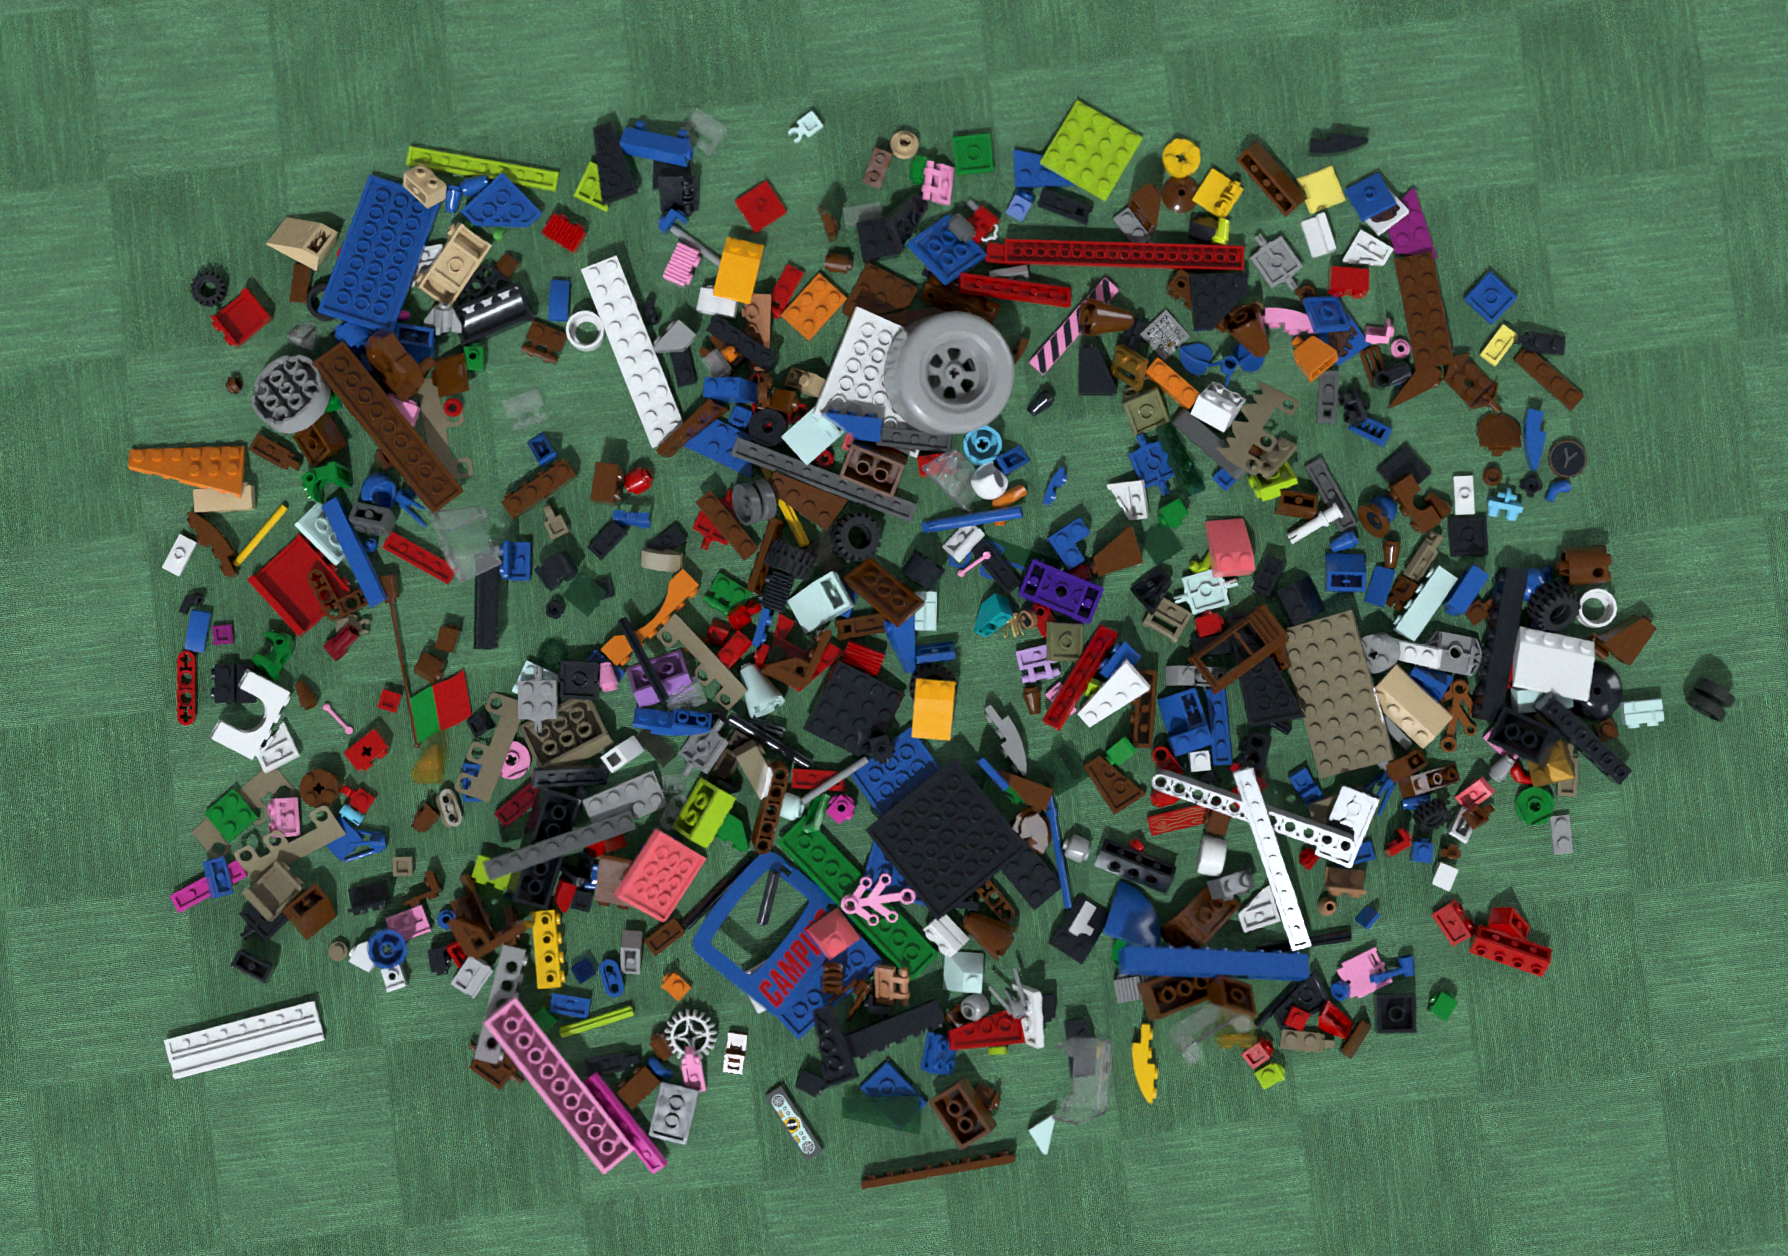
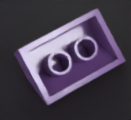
M681 649L650 660L669 698L694 690ZM637 664L626 668L639 707L644 708L660 702L641 665Z

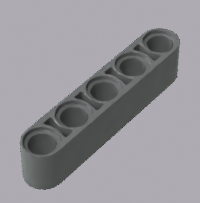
M1185 408L1171 421L1181 433L1237 482L1247 473L1228 461L1216 449L1218 447L1222 449L1229 447ZM1246 462V467L1250 470L1251 467H1250V465Z

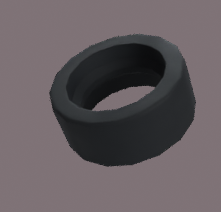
M319 284L313 287L306 299L309 312L321 321L336 319L319 313L314 305L316 296L324 292L328 284Z

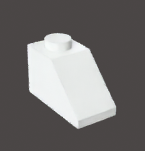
M367 942L358 944L357 947L353 946L349 953L351 957L349 962L367 972H372L375 965L368 956Z

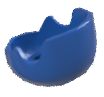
M1379 495L1370 501V503L1375 504L1381 509L1382 516L1388 518L1389 524L1395 519L1397 504L1391 497Z

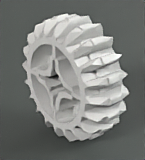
M686 1009V1015L684 1016L683 1012L679 1011L680 1018L678 1019L674 1015L672 1018L675 1023L671 1021L667 1023L672 1029H665L666 1033H670V1036H666L665 1039L671 1040L672 1043H669L668 1046H674L672 1053L679 1052L677 1055L678 1059H680L682 1054L685 1055L686 1051L678 1045L676 1040H685L688 1043V1047L693 1046L695 1055H698L700 1059H703L701 1052H704L706 1055L709 1054V1051L706 1049L707 1047L710 1049L714 1048L710 1041L716 1042L717 1039L711 1037V1035L716 1034L717 1031L710 1030L715 1024L711 1023L708 1025L707 1022L711 1018L708 1016L704 1020L702 1018L705 1014L704 1012L697 1016V1009H694L693 1015H690V1009ZM692 1019L700 1022L705 1030H696ZM686 1020L685 1032L675 1034L678 1024ZM689 1029L695 1032V1034H699L693 1037L692 1044L691 1040L685 1036V1034L689 1033ZM707 1036L705 1044L700 1049L695 1050L696 1039Z

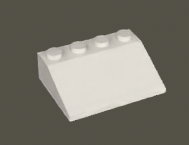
M1520 626L1517 631L1513 653V686L1588 701L1595 659L1594 642Z

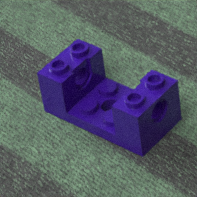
M1033 559L1017 597L1034 604H1041L1068 615L1075 621L1089 625L1104 588ZM1063 586L1066 588L1067 593L1064 597L1056 595L1057 587Z

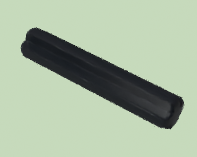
M776 870L769 871L757 918V923L763 926L768 924L780 878V872Z

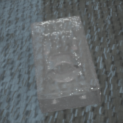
M880 202L843 208L846 228L854 227L858 222L883 218Z

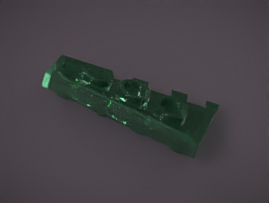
M1171 422L1157 427L1155 430L1162 450L1168 455V467L1172 468L1175 474V478H1173L1174 484L1179 486L1181 494H1179L1180 501L1204 491L1206 488L1203 480L1199 477L1194 463L1190 460L1175 427Z
M919 1095L841 1098L842 1118L920 1135Z

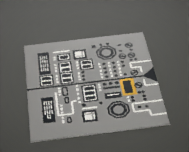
M1167 310L1140 334L1164 361L1190 337Z

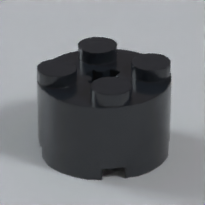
M567 549L563 553L561 551L545 560L542 567L538 565L534 569L545 588L549 589L550 592L560 587L563 580L569 582L579 573V568Z
M914 549L900 572L931 592L946 569L938 564L934 566L935 561L927 556L922 558L923 554Z

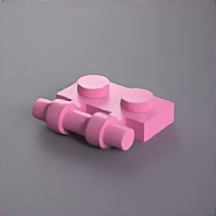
M927 161L923 173L925 181L921 190L923 192L922 199L930 200V195L932 194L931 202L944 206L950 205L954 168L944 164H936L934 169V162Z

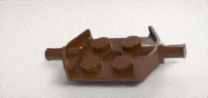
M1470 353L1453 356L1454 363L1445 366L1442 379L1471 409L1490 406L1498 414L1503 409L1494 399L1499 383L1493 384L1468 358L1471 355ZM1464 380L1470 381L1472 386L1467 387Z

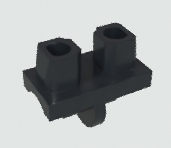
M1353 388L1348 393L1338 397L1339 405L1346 406L1348 410L1343 414L1345 423H1351L1352 427H1358L1360 423L1367 420L1366 410L1370 409L1371 405L1369 402L1363 401L1358 388Z

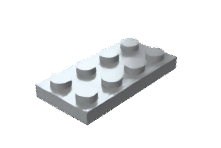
M653 770L582 799L591 823L627 810L631 811L633 820L668 806Z

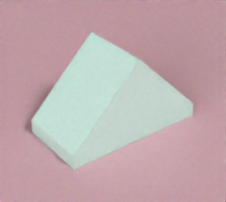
M1053 1114L1048 1115L1028 1128L1040 1150L1046 1155L1055 1122V1115Z

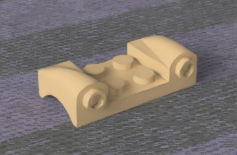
M461 223L449 226L446 231L448 241L430 268L423 272L420 271L414 279L417 288L437 302L449 303L450 306H452L492 246Z

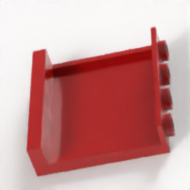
M298 533L296 535L297 538L256 575H251L247 581L297 636L303 637L326 616L308 584L307 577L310 571L317 569L324 573L337 599L350 594L353 590L350 588L352 584L344 576L341 578L337 574L339 570L333 563L328 564L324 560L326 556L319 549L315 550L311 545L312 542L305 535L303 536ZM314 574L311 581H316L318 584V588H315L317 591L320 587L326 586V584L324 583L321 586L319 582L321 576ZM324 590L320 592L319 596L322 600H328L331 594L329 591ZM333 600L330 604L324 606L327 607L329 605V607L332 610V603H335V601Z

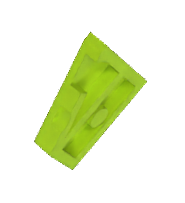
M589 162L574 197L607 213L608 205L602 207L598 166Z

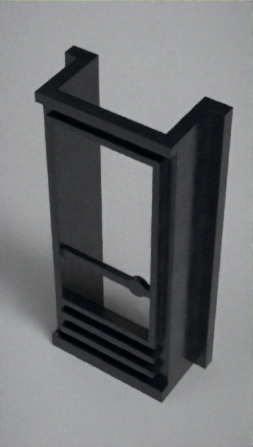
M479 554L478 557H475L473 649L495 650L498 648V643H495V641L498 640L496 628L499 622L500 561L497 560L500 559V555Z

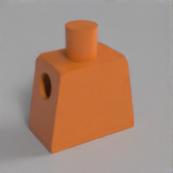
M1297 336L1291 343L1296 348L1293 351L1294 361L1309 382H1313L1338 361L1337 351L1315 336L1309 337L1306 341Z

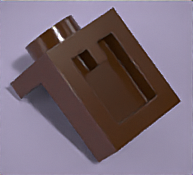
M978 1083L975 1091L986 1108L992 1112L993 1108L997 1109L1001 1101V1098H999L1000 1094Z

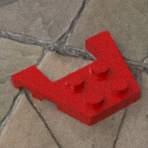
M782 614L778 616L768 663L772 661L773 652L778 654V657H774L775 661L780 660V657L783 659L796 657L806 662L807 659L804 658L806 652L785 640L795 622ZM829 643L821 656L810 683L841 657L844 651ZM799 666L796 668V672H797V673H798L799 670H800V667H799ZM806 686L801 687V688H795V687H792V688H794L795 690H797V691L800 692V691H801L802 689H804Z

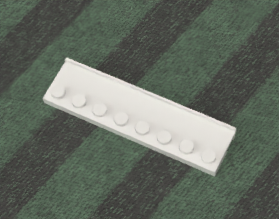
M311 1001L164 1040L169 1063H171L173 1078L178 1079L323 1041L325 1038L316 1002Z

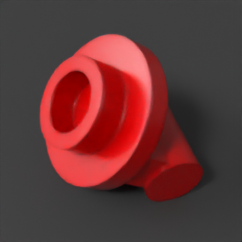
M1312 848L1303 850L1299 856V863L1308 871L1311 870L1320 858V856L1314 854L1315 851Z

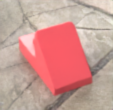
M1482 776L1479 779L1473 780L1455 796V799L1461 806L1463 805L1470 809L1491 796L1495 790Z

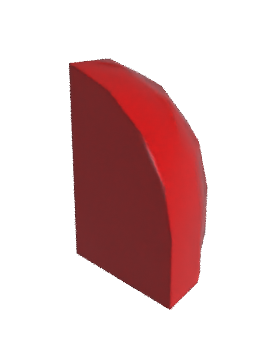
M563 877L556 887L555 900L559 909L567 913L577 887L572 885L571 880Z

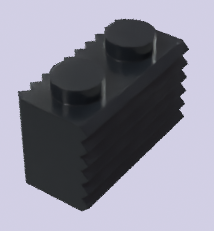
M774 569L772 573L768 572L765 583L768 584L766 591H761L758 600L761 602L760 606L783 614L795 577Z
M246 949L238 950L230 965L264 984L270 981L277 968L273 963L266 962V959L263 960V958H259L256 954L249 953V950L246 951Z

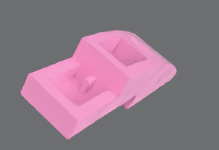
M1265 308L1263 310L1261 318L1264 326L1274 329L1280 328V325H1283V332H1288V335H1298L1300 331H1307V334H1318L1314 333L1309 318L1304 313L1283 308Z

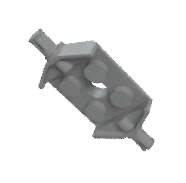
M1434 631L1426 643L1422 644L1442 649L1440 668L1436 670L1470 677L1479 665L1482 664V651L1477 638ZM1452 648H1456L1459 651L1458 658L1451 656L1450 651Z

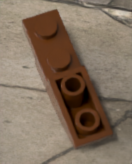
M191 511L187 512L189 517L187 522L192 529L195 528L198 534L195 536L198 543L206 548L213 547L211 549L215 559L219 558L222 564L220 569L223 575L229 578L238 576L239 574L231 560L237 553L227 538L205 518Z

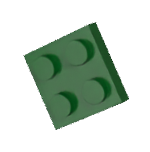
M990 133L952 137L956 176L994 172Z
M235 788L204 813L228 843L259 818Z

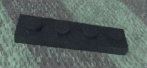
M715 314L706 331L728 346L735 347V351L767 372L771 371L779 358V355L718 314Z
M606 764L533 767L531 786L533 788L606 785L609 769Z

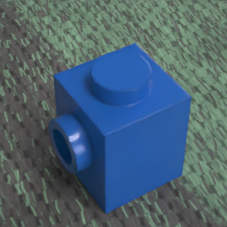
M1417 838V842L1411 841L1409 861L1432 863L1434 844H1430L1428 839Z

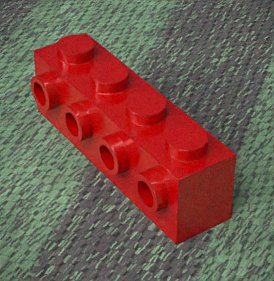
M1478 924L1472 935L1469 947L1470 953L1543 977L1551 963V948Z

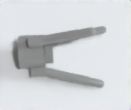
M1013 968L1021 1001L1019 999L1014 1000L1006 989L1005 993L1010 1001L1008 1005L992 986L988 988L1006 1008L1008 1014H1012L1014 1019H1018L1028 1012L1026 1009L1028 1004L1023 994L1017 969Z

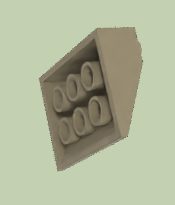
M569 699L559 704L558 719L542 721V733H534V721L529 720L519 725L537 767L574 766L615 745L592 700Z

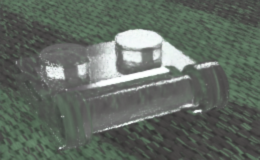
M699 108L695 109L686 124L681 128L688 130L686 136L690 137V142L705 152L704 154L709 157L728 132L727 127ZM693 128L712 141L710 145L706 144L691 134L689 130Z

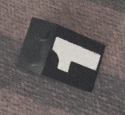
M1079 894L1072 908L1069 909L1052 936L1049 944L1078 963L1083 964L1104 930L1109 913Z

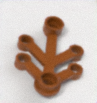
M1463 679L1453 680L1449 686V691L1443 695L1439 702L1442 705V703L1453 697L1452 705L1446 708L1453 715V718L1448 722L1446 737L1440 742V747L1444 752H1453L1457 747L1456 740L1454 739L1457 718L1464 726L1466 735L1472 736L1477 731L1475 725L1470 723L1460 708L1462 699L1468 707V714L1472 717L1471 709L1474 703L1467 694L1469 685ZM1457 685L1462 687L1461 692L1456 691ZM1469 726L1473 727V733L1471 734L1467 732ZM1446 741L1451 743V747L1448 749L1444 745Z

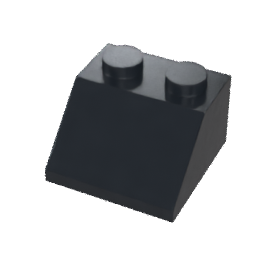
M1309 576L1274 592L1291 627L1326 610Z

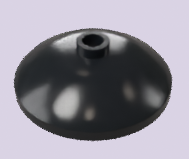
M1594 663L1588 701L1573 699V707L1570 709L1579 717L1587 720H1600L1613 714L1619 707L1623 695L1622 683L1615 671L1604 664ZM1595 687L1599 689V694L1597 695L1593 691Z

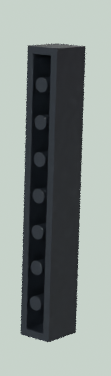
M1499 567L1496 573V586L1492 593L1493 604L1489 611L1490 620L1485 631L1486 642L1482 649V664L1478 670L1479 681L1475 687V703L1471 709L1472 718L1496 722L1504 707L1528 571Z

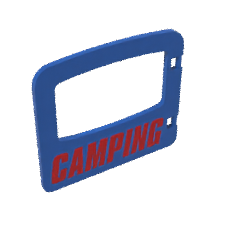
M774 852L760 854L734 881L709 913L693 938V948L698 956L769 1013L778 1017L787 1010L827 958L807 929L832 912L826 907L829 902L836 908L838 906L821 888L787 863L780 855ZM782 866H785L792 872L789 877L779 870ZM767 870H776L780 872L782 879L808 899V905L779 947L754 974L750 975L713 947L711 940L729 912L754 882ZM841 910L852 926L854 922Z

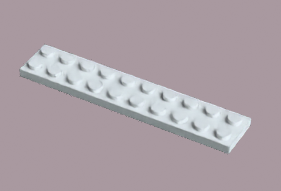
M614 256L583 268L581 271L600 319L603 322L605 332L651 447L654 448L668 439L683 424V421L618 258Z

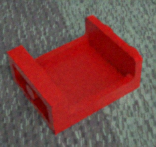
M246 287L240 291L241 295L216 315L210 316L213 320L211 324L218 332L222 330L226 335L223 337L230 346L234 345L237 348L273 320Z

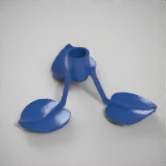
M1196 343L1182 346L1179 349L1181 363L1191 374L1202 375L1206 372L1207 366L1214 367L1219 365L1221 372L1227 375L1225 388L1227 389L1231 374L1239 364L1243 371L1255 372L1261 368L1265 356L1254 357L1241 344L1234 348L1233 356H1227L1223 361L1219 360L1215 363H1209L1212 359V352L1204 344Z

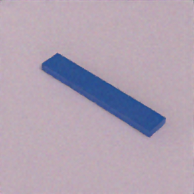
M340 497L331 499L322 505L323 511L370 608L375 607L388 599L353 524L348 519L349 516Z

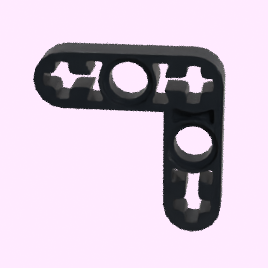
M485 264L467 282L454 301V305L458 307L460 305L459 299L464 300L467 297L466 291L474 297L472 300L468 297L466 303L480 298L489 286L494 291H497L499 281H506L507 286L513 283L492 265ZM491 269L492 276L485 277L484 282L486 284L483 285L477 278L479 276L482 279L485 276L484 270L489 271ZM473 283H479L481 288L479 292L473 293L470 290V286Z

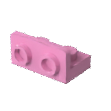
M298 797L270 799L267 806L271 820L269 823V833L279 830L284 837L300 836Z

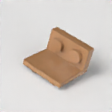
M1325 867L1323 890H1327L1329 895L1342 896V893L1345 892L1347 896L1362 898V894L1367 895V891L1363 890L1365 871Z

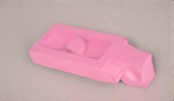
M693 1046L685 1047V1057H682L681 1061L685 1085L699 1088V1092L706 1091L701 1059L699 1056H695Z

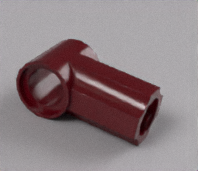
M348 624L336 636L328 640L323 645V648L336 662L348 652V648L360 637L359 630L355 626Z

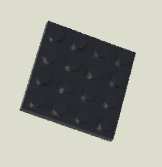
M837 660L802 729L860 758L864 756L868 758L867 748L870 747L868 739L885 735L905 693Z

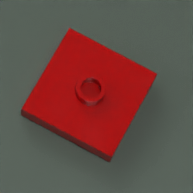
M767 181L734 201L755 234L787 214V211Z

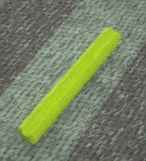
M629 1005L559 1027L560 1035L564 1038L632 1017L634 1015L633 1008Z

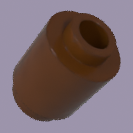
M839 253L826 254L824 268L829 270V272L848 274V270H852L853 259H850V255Z
M657 1032L650 1037L651 1042L649 1045L658 1058H662L665 1061L675 1054L672 1053L674 1046H668L672 1042L665 1039L667 1036L665 1032L662 1034Z

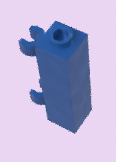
M637 120L635 129L625 128L619 142L623 154L687 167L689 160L693 158L694 150L691 147L690 137L686 136L688 130L680 129L677 138L647 132V127H644L645 121Z

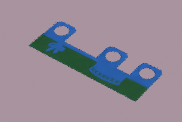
M984 535L976 544L977 546L987 539L1007 565L1024 571H1028L1033 559L1056 569L1060 562L1051 557ZM970 551L966 555V561L961 565L956 564L954 558L950 555L949 564L965 569L968 566L972 552ZM981 565L980 575L994 580L991 575L986 574L985 568Z

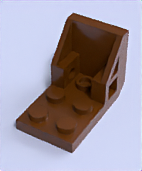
M827 628L816 630L812 638L815 642L812 648L809 647L804 656L807 659L806 662L796 657H788L763 664L759 672L795 688L809 685L833 631ZM799 666V667H800V670H799V672L797 673V672H796V668Z
M1207 884L1190 903L1185 905L1160 927L1161 937L1169 946H1173V949L1189 946L1193 950H1197L1223 926L1241 905L1235 898L1223 901L1222 898L1212 900Z
M458 916L447 922L465 955L476 959L485 956L534 926L531 920L524 921V919H521L510 925L511 930L505 929L494 935L489 925L464 916Z

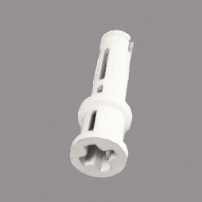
M1335 502L1332 503L1333 506L1323 512L1319 511L1317 517L1287 533L1291 543L1295 544V542L1320 527H1328L1335 519L1343 518L1344 516Z

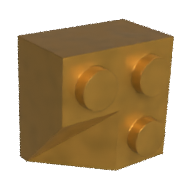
M1565 740L1557 742L1545 768L1527 761L1533 787H1541L1576 778Z

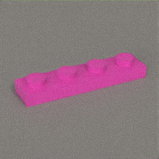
M237 860L227 865L232 885L248 877ZM206 877L170 896L178 913L210 897Z

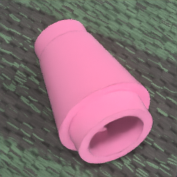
M611 662L601 663L599 687H602L603 692L616 690L619 683Z

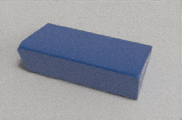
M1375 565L1364 602L1379 607L1385 606L1395 570Z
M225 856L203 861L202 864L211 899L233 894Z

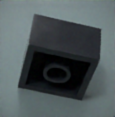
M883 218L856 223L863 264L900 258V252L896 251Z
M1373 993L1375 1033H1417L1415 993Z

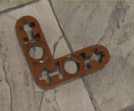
M314 569L309 572L307 577L308 584L330 621H338L369 605L366 598H363V604H360L357 594H360V597L364 596L361 588L337 599L322 571ZM314 574L321 576L319 579L321 586L324 583L326 584V586L320 587L317 591L315 588H318V584L316 581H311ZM324 590L329 591L331 594L330 599L322 600L319 596L320 592ZM353 598L357 601V605L355 608H348L346 601ZM333 600L335 601V603H332L335 610L339 609L338 616L336 617L333 614H329L331 612L329 605L327 607L324 606L330 604Z

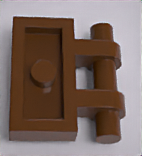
M532 321L526 335V339L532 341L530 346L523 344L521 351L527 353V356L543 359L545 363L557 364L559 357L554 356L553 353L554 350L562 353L567 341V334ZM538 344L547 347V351L538 350Z

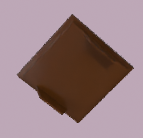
M464 353L434 360L436 365L434 366L435 369L431 371L432 385L438 389L439 398L469 391Z

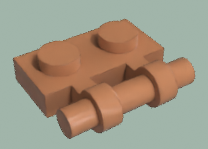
M879 964L875 966V1003L894 1005L896 999H901L902 1006L908 1005V999L910 998V991L908 990L910 976L908 975L907 968H900L899 975L896 974L895 967ZM896 983H900V990H896Z

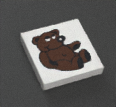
M1391 191L1390 193L1396 201V205L1365 220L1378 236L1409 214V210Z

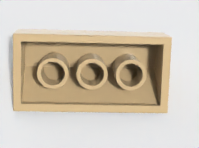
M1398 664L1374 685L1381 711L1422 749L1453 718L1450 712Z

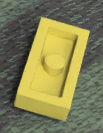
M1504 324L1501 325L1479 356L1495 367L1513 344L1514 336H1517V334Z

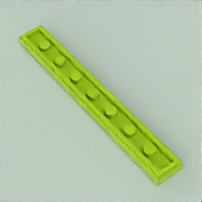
M409 146L406 161L407 166L415 167L422 163L430 170L462 176L476 177L487 175L491 181L503 173L514 185L553 192L557 190L560 174L555 171Z

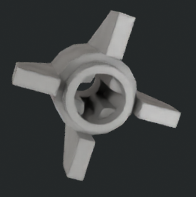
M438 303L424 320V327L433 329L435 326L436 335H441L442 332H449L451 327L452 332H462V323L449 303Z

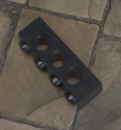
M1106 838L1094 864L1095 867L1164 894L1167 893L1177 868L1175 865Z

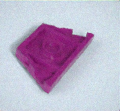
M1412 189L1400 200L1409 210V214L1387 229V233L1394 254L1413 256L1432 252L1433 259L1435 260L1437 256L1415 189Z

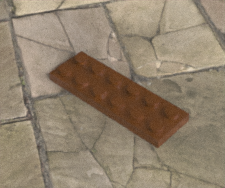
M1432 252L1394 259L1415 370L1454 363Z

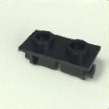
M1134 317L1133 326L1129 330H1125L1120 344L1137 353L1143 339L1140 334L1147 328L1148 322L1144 321L1143 318Z

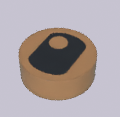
M1031 609L1023 610L1019 614V622L1025 629H1030L1037 625V615Z

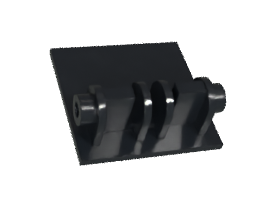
M658 176L661 211H670V209L676 211L678 209L683 211L686 216H692L694 211H699L697 176Z

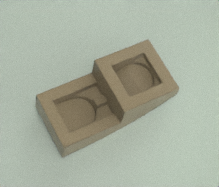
M647 547L641 550L643 568L665 572H680L682 570V553L668 549L660 552Z

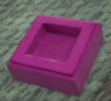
M232 624L212 626L214 645L234 644Z

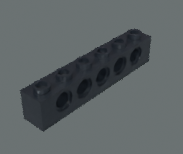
M1543 693L1532 706L1535 711L1560 732L1571 745L1611 782L1621 785L1632 772L1616 754L1553 695Z

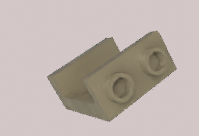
M275 861L273 863L274 866L251 888L247 887L242 892L251 904L270 922L306 890L302 886L304 882L297 875L293 877L289 871L291 869L284 861L281 863Z

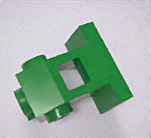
M334 461L327 463L328 466L308 470L301 476L302 486L309 493L307 495L308 499L322 503V488L329 482L345 489L352 488L351 469Z
M263 631L262 633L266 636V640L274 644V648L265 656L256 653L252 660L261 674L277 682L281 677L279 675L280 670L292 656L294 641L285 632Z

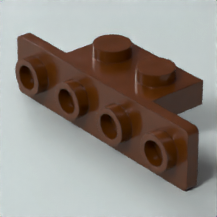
M468 873L462 875L459 878L467 895L450 902L456 917L464 916L489 925L494 935L497 934L492 929L489 914L485 912L482 906L483 900L474 888V879Z

